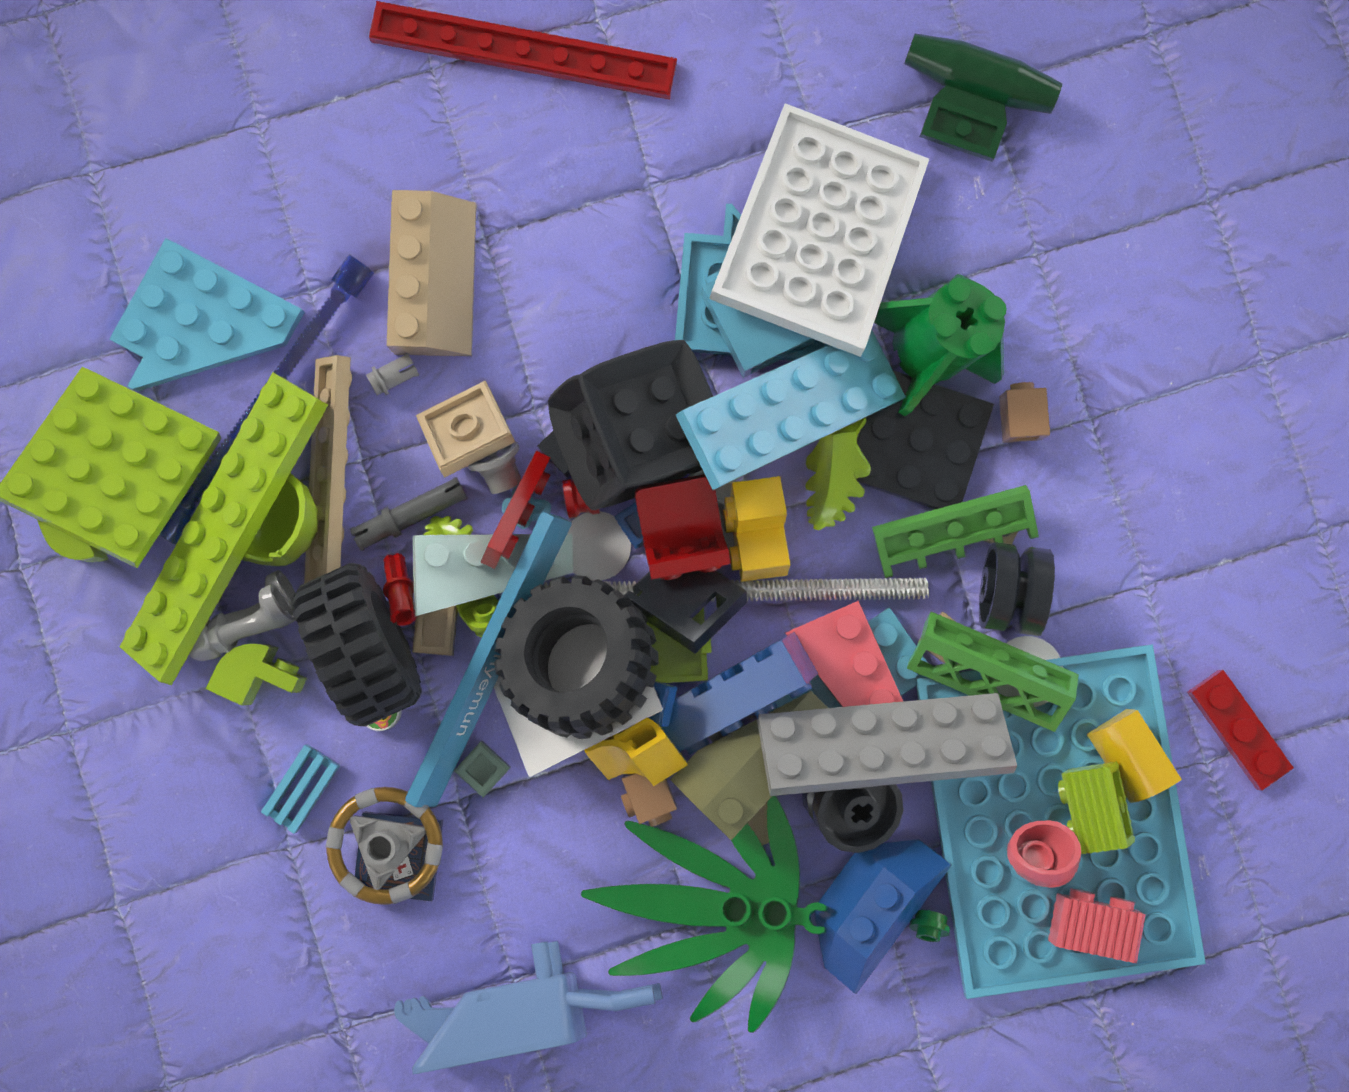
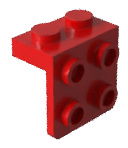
M705 474L641 486L636 489L635 500L651 580L657 578L672 580L680 577L682 573L698 570L700 572H713L720 569L723 565L731 564L729 550L722 531L716 489L712 490Z

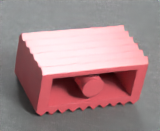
M1070 888L1069 895L1057 893L1050 934L1048 936L1049 942L1059 948L1137 963L1146 914L1134 909L1135 902L1117 897H1110L1109 904L1094 901V893Z

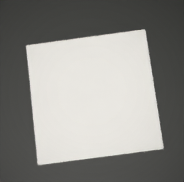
M586 624L575 627L565 633L555 644L549 658L548 675L550 683L556 691L569 692L577 690L588 684L600 671L606 657L607 640L604 630L599 625ZM499 676L494 686L529 777L663 710L654 687L646 686L642 695L648 699L642 708L635 705L629 711L633 718L624 725L616 721L612 723L613 732L602 736L593 731L591 738L577 739L572 735L566 738L545 730L519 714L511 706V700L505 697L500 689L499 684L500 681L504 680Z

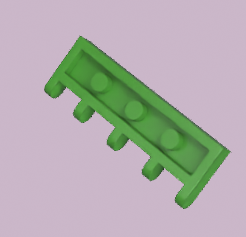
M1026 485L872 527L885 578L893 577L891 565L916 559L919 569L927 568L925 556L950 549L955 550L957 559L966 557L965 545L993 538L994 542L1004 543L1002 535L1026 529L1030 539L1039 537L1031 494Z

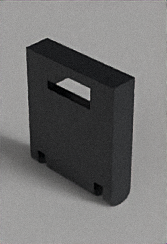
M649 571L633 586V592L628 591L624 594L627 599L642 611L648 619L647 622L694 654L747 603V590L717 571H692L682 573L680 577L672 580H662L660 578L651 580ZM716 596V607L718 609L702 625L694 621L692 618Z

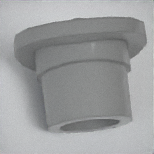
M514 442L467 467L471 471L479 472L484 477L492 494L507 491L518 485L521 481L514 457L519 451V445L517 442Z

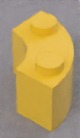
M647 717L635 725L584 750L607 780L622 774L636 773L646 777L655 786L688 766L684 757L659 725Z

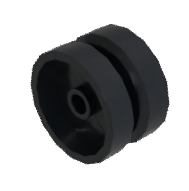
M991 543L984 562L979 593V623L981 629L1005 631L1012 621L1017 633L1041 636L1049 618L1054 591L1055 563L1051 549L1029 547L1020 557L1016 546L1013 544Z
M896 784L802 793L803 806L828 843L841 851L859 853L873 850L883 844L899 827L904 811L902 793Z

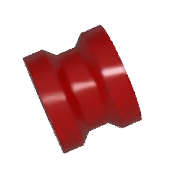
M571 479L562 481L569 519L577 518L580 513L589 512L592 515L600 514V509L591 510L586 505L574 481Z

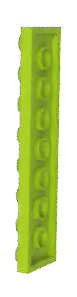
M272 372L267 383L262 387L257 401L247 419L242 423L237 437L228 453L223 457L218 471L209 487L204 491L199 505L190 521L185 525L180 539L169 558L165 561L161 573L151 591L146 595L142 607L132 625L127 629L124 639L119 646L161 683L173 684L328 407L327 403Z

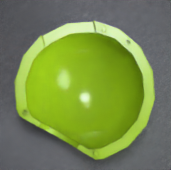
M290 473L245 553L243 561L267 566H286L295 562L310 548L317 532L318 510L308 487Z

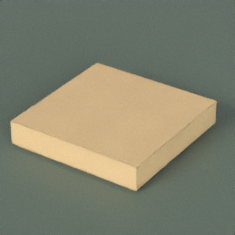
M486 381L416 415L444 478L515 442Z

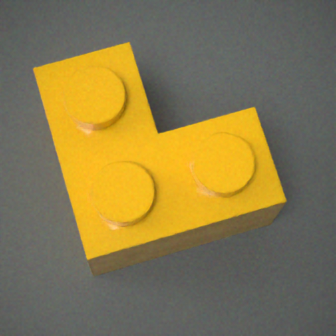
M781 477L732 482L731 494L729 497L724 498L725 509H723L725 532H733L735 546L729 547L732 571L739 570L741 582L787 576L791 564L784 530L787 511Z

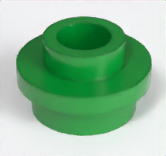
M918 910L915 914V919H912L909 928L916 932L918 939L928 942H939L940 937L949 936L950 927L947 925L948 917L930 910Z

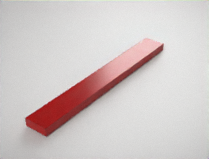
M376 1L369 33L371 43L670 100L677 66V58L380 1Z

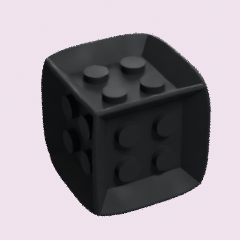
M684 340L658 343L604 361L581 374L568 378L550 395L548 410L554 434L580 496L591 510L635 498V491L638 487L681 479L687 474L703 470L676 414L713 397L696 356Z

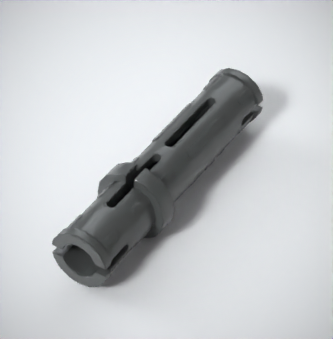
M456 476L452 480L391 510L388 507L382 509L381 515L350 528V531L355 536L354 540L357 546L363 551L365 548L391 535L394 538L402 535V530L468 498Z

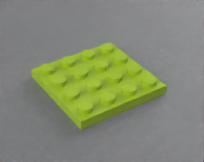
M81 367L1 481L0 502L138 568L222 438L218 431L85 367Z

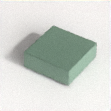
M480 741L454 772L479 795L485 797L511 767L488 745Z

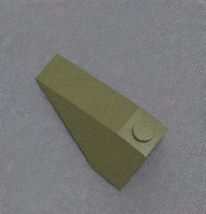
M809 691L768 714L826 709L828 707L812 691ZM758 719L699 749L687 761L688 766L679 770L670 779L730 840L737 835L772 797L769 794L757 724Z

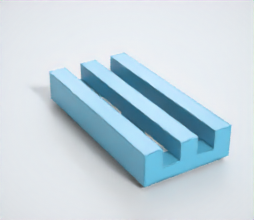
M304 745L261 813L272 817L279 825L283 824L293 834L297 833L340 765L310 745ZM309 756L312 757L314 760L281 811L277 810V805ZM321 764L326 766L327 769L294 820L288 817Z

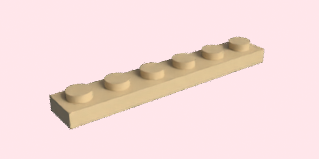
M335 355L315 360L314 396L327 403L328 407L312 433L309 491L318 510V526L310 548L306 551L304 584L341 567V545L344 539V528L342 526L343 504L346 500V489L344 487L345 465L348 460V450L346 448L347 426L350 421L348 402L349 387L352 382L350 371L351 357Z

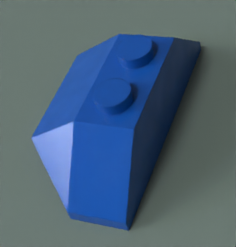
M919 839L887 842L873 850L854 853L818 902L828 906V911L814 912L816 926L826 928V933L818 935L824 968L854 994H857L952 864Z

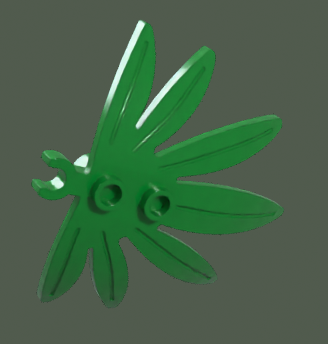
M772 796L767 803L768 839L775 866H772L764 846L748 823L731 840L741 857L755 873L756 877L754 879H750L735 866L713 852L685 838L645 824L625 821V827L655 851L700 877L730 888V892L726 893L684 885L631 884L587 889L581 892V896L608 908L646 919L680 925L726 927L727 929L724 932L695 936L652 949L610 968L608 974L611 976H635L675 971L716 959L747 944L749 950L730 965L710 987L690 1016V1021L698 1022L730 1002L747 986L766 961V965L753 993L748 1018V1032H756L774 1009L788 980L794 957L796 925L804 926L807 931L813 934L826 933L825 927L813 925L811 916L815 911L827 912L828 906L814 902L805 908L797 907L800 891L798 850L791 825L778 798Z

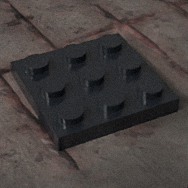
M893 370L904 395H906L912 377ZM934 384L914 410L906 416L898 413L904 400L902 399L866 417V423L860 431L857 444L869 462L871 471L869 476L856 479L859 484L933 509L963 502L994 407L993 403Z

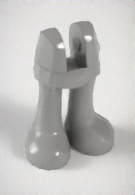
M279 570L267 575L265 587L259 591V603L225 615L219 613L212 620L209 619L189 656L197 661L212 660L220 657L221 653L230 652L241 638L283 628L296 621L294 616L295 608L293 606L295 591L287 577Z

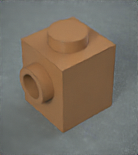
M1033 382L1011 384L1010 390H1006L999 396L1003 443L1039 441L1050 435L1047 388H1034Z
M636 773L627 774L622 777L627 793L621 795V799L629 818L636 815L639 824L648 821L650 827L672 819L670 812L677 810V804L667 779L653 786L646 777Z

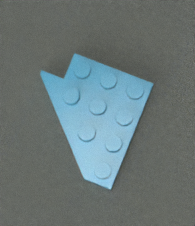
M726 203L723 236L684 233L675 340H684L691 350L696 353L732 356L701 295L702 286L707 284L705 279L713 273L720 271L740 220L741 214L732 204ZM815 340L812 345L781 360H797L828 346V344Z
M165 238L109 340L143 357L127 387L135 391H141L287 346L305 312L290 302Z

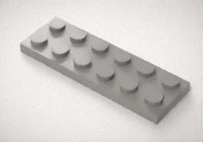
M998 693L758 715L757 724L770 796L1014 773L1017 768Z

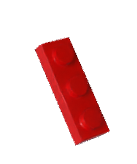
M538 451L535 452L487 545L481 563L495 569L501 556L509 560L519 540V537L513 535L517 524L523 527L526 526L535 508V505L529 503L533 493L541 496L551 474L545 472L551 457Z
M1217 670L1187 692L1256 790L1263 791L1294 768L1224 670Z

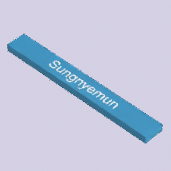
M541 512L405 797V801L412 806L423 807L428 805L429 807H437L499 676L496 675L494 662L501 659V654L495 651L497 638H503L505 630L501 628V625L506 616L512 618L516 613L517 609L513 606L520 598L527 601L533 596L530 592L531 589L540 584L543 585L572 525V522L548 512Z

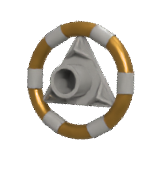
M395 787L371 788L355 794L335 814L327 835V860L332 874L339 885L353 897L372 904H397L414 897L434 877L440 865L443 849L441 829L428 805L414 807L405 801L408 791ZM379 802H394L403 805L420 819L423 826L354 814L360 809ZM348 821H350L373 888L365 886L348 871L344 864L341 848L345 826ZM427 834L428 842L424 865L419 873L409 882L389 890H380L423 836Z

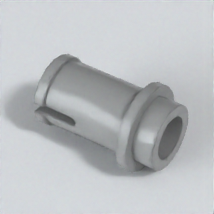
M408 353L378 369L374 366L371 368L372 372L366 374L376 395L383 392L385 395H388L389 389L419 376L414 365L399 372V370L413 364Z

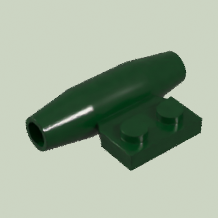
M915 33L904 62L908 67L945 86L933 97L919 137L991 162L996 156L1007 125L1005 107L1051 114L1062 88L1061 82L1021 60L962 40Z

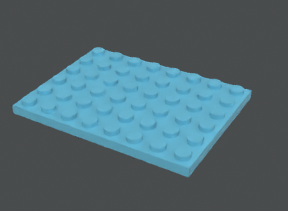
M1153 644L1046 660L1079 674L1076 700L1056 731L1053 732L1003 710L1017 762V768L1014 773L931 781L942 856L952 864L945 876L963 992L966 999L1206 964L1176 784L1157 795L1139 802L1130 803L1126 797L1135 842L1126 849L1081 854L1077 872L1072 880L1063 886L1048 888L1031 884L1016 873L1007 857V846L1012 835L1024 824L1051 820L1067 826V821L1072 820L1069 806L1061 802L1058 792V782L1063 780L1062 773L1071 768L1104 763L1087 733L1125 709L1139 711L1172 763ZM976 670L960 672L962 678L969 681L983 679L980 672ZM927 677L916 679L918 700L969 696ZM1047 702L1035 708L1052 716L1058 705ZM1070 888L1094 893V901L1109 904L1110 897L1135 902L1134 909L1146 914L1137 963L1059 948L1049 942L1048 936L1050 934L1057 893L1069 895Z

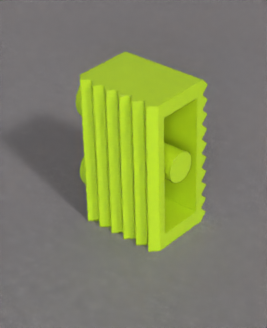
M1117 761L1071 768L1062 773L1063 780L1058 782V792L1061 802L1069 806L1072 820L1067 821V827L1077 836L1081 846V854L1126 849L1135 842V836L1133 835Z

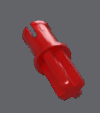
M396 553L395 555L388 554L383 559L387 580L383 585V593L389 600L390 618L392 623L397 622L399 626L409 625L417 618L413 602L414 582L408 578L405 557L401 553Z

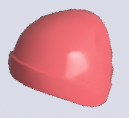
M1051 820L1035 821L1024 824L1014 832L1007 846V857L1016 873L1031 884L1048 888L1060 887L1071 881L1077 872L1081 859V846L1077 836L1067 826Z

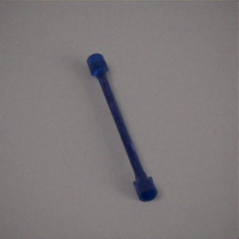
M347 256L331 278V281L335 284L330 290V297H327L328 301H324L325 305L321 306L322 309L318 310L319 313L315 314L316 317L312 318L313 321L309 322L310 325H307V329L303 330L304 334H300L301 338H297L298 342L295 341V346L292 345V350L289 349V354H286V358H283V362H280V366H277V370L275 369L274 373L288 379L287 376L291 375L290 372H293V368L297 367L296 364L300 363L299 360L303 359L302 356H305V352H308L307 348H311L310 344H314L313 340H317L316 336L320 335L319 332L323 331L322 328L326 327L325 324L329 323L328 320L332 319L331 316L335 315L334 312L338 311L337 308L341 307L340 304L346 303L351 295L357 298L375 274L370 268L355 257ZM260 394L256 395L257 398L253 399L254 402L250 403L251 406L247 407L248 410L244 411L245 414H242V418L238 419L239 422L235 423L236 426L232 427L233 430H230V435L227 434V439L224 438V443L220 444L221 447H218V451L216 450L215 455H212V459H209V463H206L207 467H203L204 471H200L201 475H198V479L194 480V483L159 534L167 541L175 545L177 544L185 525L190 521L191 514L196 509L195 502L199 501L198 498L202 497L201 494L208 488L207 485H210V481H212L218 471L223 457L228 453L240 431L242 423L247 419Z

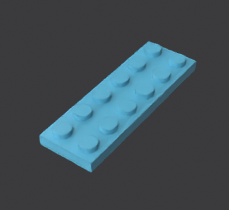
M871 330L866 348L861 357L828 345L688 407L676 414V417L712 490H715L893 405L906 397L873 330Z

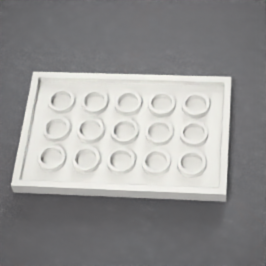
M785 103L709 299L861 357L866 348L929 158Z

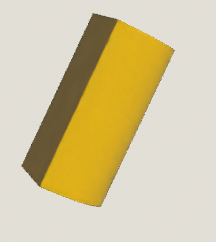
M1125 709L1087 733L1104 763L1117 761L1119 764L1124 794L1130 803L1148 799L1182 780L1138 710Z

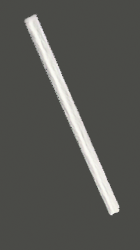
M927 578L810 579L809 581L808 579L804 581L803 579L799 581L798 579L794 581L793 579L789 581L788 579L784 581L783 579L779 581L778 579L774 581L773 579L770 581L766 579L765 581L755 580V582L754 580L750 582L745 581V583L741 581L739 583V580L734 582L747 590V601L749 597L751 601H753L754 597L756 601H758L759 597L761 601H763L764 597L766 601H768L769 597L771 601H773V597H775L776 601H778V597H780L781 601L783 597H785L786 601L788 597L791 601L793 597L795 601H797L798 597L800 601H802L803 597L805 601H807L808 597L810 601H812L813 597L815 600H817V597L822 600V597L827 600V597L830 600L834 597L836 600L837 596H839L840 600L842 596L844 600L847 599V596L849 600H851L852 596L854 600H856L857 596L859 600H861L862 596L864 600H866L867 596L869 600H871L872 596L874 600H876V596H878L879 600L881 596H883L884 600L886 596H888L889 600L891 596H893L894 600L896 596H898V600H900L901 596H903V599L908 596V599L913 596V599L918 596V599H920V596H923V599H925L926 595L929 598ZM610 581L608 582L611 587L623 595L628 591L633 592V586L636 584L635 581H633L632 585L630 581H628L627 585L625 581L622 585L620 581L617 585L615 581L613 585H611ZM545 582L544 586L546 588L551 587V583L547 586V582Z

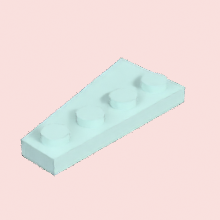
M493 534L414 535L413 578L415 616L504 592L531 534H513L519 537V540L509 560L501 556L495 569L481 563V559ZM572 534L566 535L545 581L573 573Z

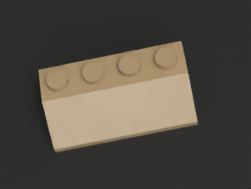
M392 190L387 347L394 355L408 353L409 355L472 356L477 206L475 202L434 191Z

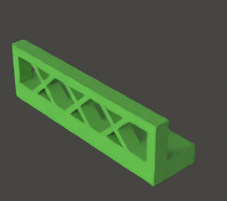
M930 612L924 623L921 639L907 665V669L969 696L998 693L1002 710L1053 732L1056 731L1076 700L1079 674L934 612ZM927 649L941 655L945 663L934 666L922 661L921 658ZM971 668L980 672L983 679L969 681L962 678L959 671ZM1008 684L1017 688L1020 695L1006 697L999 694L996 687ZM1046 700L1058 705V707L1051 716L1037 710L1033 703Z

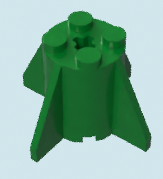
M957 274L949 283L939 288L928 298L880 303L874 323L894 333L892 346L894 351L897 350L898 357L901 360L899 365L906 374L912 377L905 395L906 398H904L898 413L904 416L908 415L934 384L946 381L964 369L994 384L1002 380L1004 375V316L1007 309L1006 304L1000 297L995 296L985 286Z

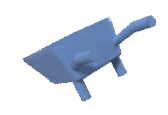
M547 941L531 944L537 979L467 992L455 1007L433 1008L425 996H421L419 1000L417 998L407 999L404 1003L402 1000H399L395 1004L394 1014L399 1022L429 1043L412 1067V1073L419 1074L575 1043L587 1036L582 1008L615 1012L655 1004L656 1000L663 999L661 985L657 983L622 991L578 989L575 973L563 972L558 941L549 943Z

